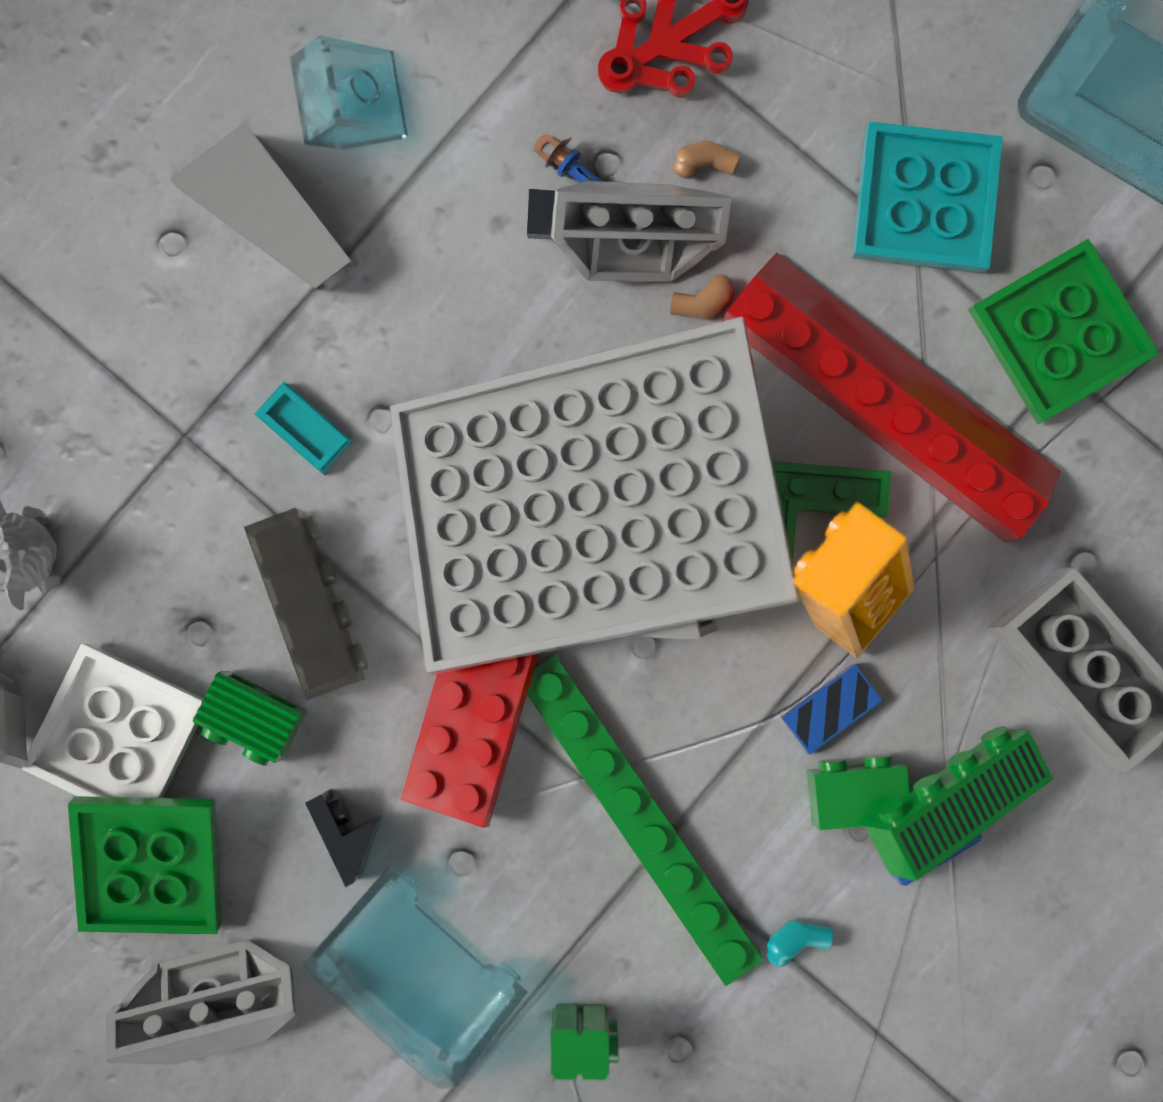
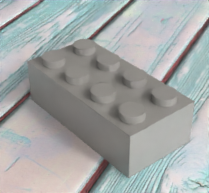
M1075 567L1055 569L987 627L1106 767L1129 773L1163 743V669Z

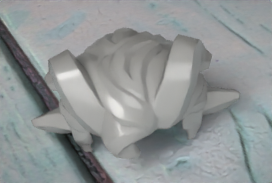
M0 501V543L4 552V560L0 559V572L7 574L6 581L0 584V591H6L7 600L14 608L23 610L25 592H30L31 589L38 587L42 593H48L50 589L60 586L61 574L52 571L54 561L57 558V546L52 535L46 529L49 520L42 510L25 506L23 507L22 515L13 512L7 514Z

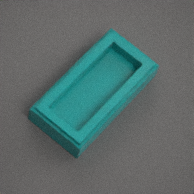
M285 381L280 384L254 413L255 416L323 475L354 442Z

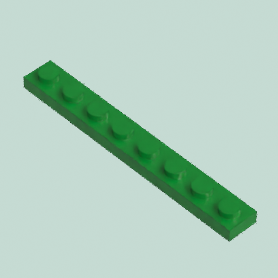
M554 655L535 668L527 696L726 987L762 962L763 958L557 656Z

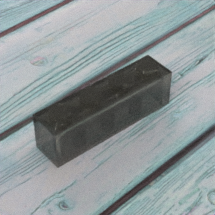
M295 507L244 526L306 701L366 680L363 670L368 669L367 659L360 643L354 645L347 629V627L353 625L352 618L345 601H337L332 584L337 583V577L329 558L322 559L316 542L321 541L322 536L314 516H306L305 511Z

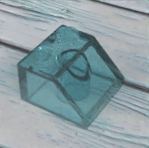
M319 35L290 57L304 145L344 150L401 140L408 136L393 51Z

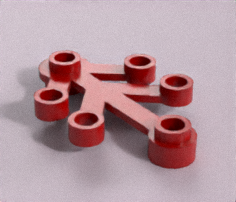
M621 0L620 17L622 20L616 48L605 52L599 60L597 73L600 83L604 88L613 93L629 92L638 84L670 91L673 96L678 98L690 95L695 84V74L692 69L680 65L673 68L671 72H667L646 65L657 58H663L706 67L713 74L725 73L730 68L733 58L732 49L728 44L715 42L709 47L684 43V41L717 20L727 24L740 21L746 14L749 0H739L736 3H729L726 0H712L672 26L671 22L676 0H658L650 39L634 50L637 24L641 23L645 18L647 3L646 0ZM629 4H637L641 10L636 14H631L626 11L625 7ZM721 53L726 57V61L721 64L715 63L711 59V55ZM617 63L626 65L628 70L623 74H617L612 70V67ZM678 76H683L688 79L689 84L686 87H678L673 80Z

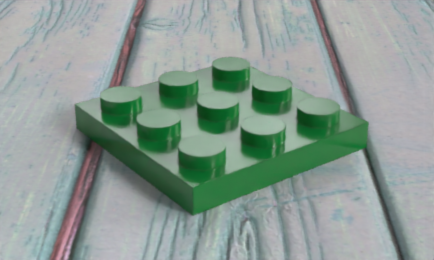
M1089 238L968 309L1037 425L1159 354Z
M74 796L68 803L78 932L217 935L221 927L215 799Z

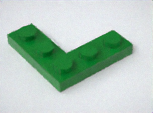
M772 461L792 565L797 510L834 514L845 512L848 514L855 504L858 503L876 517H888L891 471Z

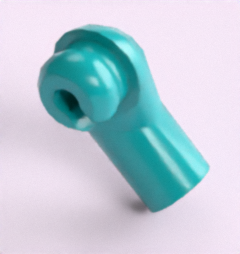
M790 920L771 935L767 943V958L773 965L784 967L805 946L829 950L832 944L833 928L799 920Z

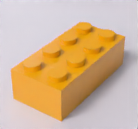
M856 503L848 514L841 512L831 522L826 531L828 538L817 552L810 550L801 558L794 570L796 577L793 579V583L814 626L858 659L912 594L915 587L907 538Z

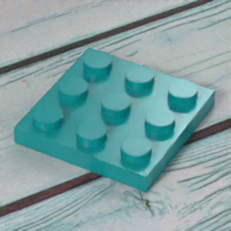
M869 121L865 127L852 258L985 273L989 270L1003 136Z

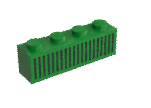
M1004 726L989 730L982 735V742L971 750H966L952 756L947 761L948 766L936 775H929L920 779L913 785L914 791L903 799L891 801L878 810L879 816L866 824L865 828L890 875L918 881L1053 780L1030 731L1010 730Z

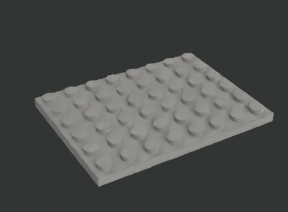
M743 317L390 406L426 673L437 674L799 602L798 591L793 583L795 575L746 323Z

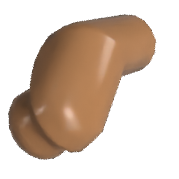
M704 140L682 146L675 154L677 160L673 165V170L678 176L691 179L696 174L698 167L709 165L732 176L741 155L712 141Z
M715 275L710 279V284L697 295L673 292L670 314L704 320L713 318L730 304L734 296L731 279L726 275Z

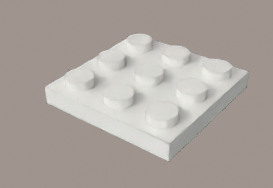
M81 643L27 753L28 761L22 770L76 796L163 798L198 727V724L192 721L204 698L89 643Z

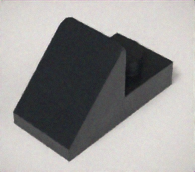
M327 790L305 802L346 888L354 884L362 875L382 815L350 830L347 822L351 821L346 804L340 796L334 798L331 790Z

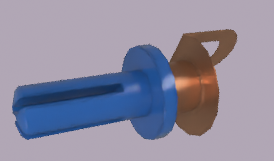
M544 134L537 139L534 146L535 152L546 161V168L555 163L559 167L557 175L560 177L568 173L579 183L583 181L603 182L578 161L580 152L577 149L571 153L565 149L572 139L571 136L561 143L549 134ZM546 142L555 147L550 156H547L541 150Z

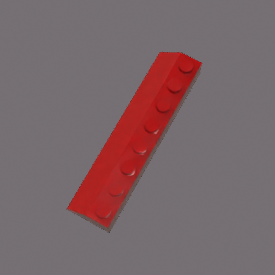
M777 252L753 277L727 310L723 321L743 317L746 323L749 343L753 349L1003 542L1021 539L1050 502L1061 473L1058 468Z

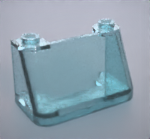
M387 867L306 959L303 967L324 989L425 1080L439 1089L454 1087L465 1076L528 991L519 984L521 982L519 974L507 964L500 962L496 966L490 963L486 965L481 963L417 905L419 898L415 893L418 889L416 882L401 870L394 872L390 867Z

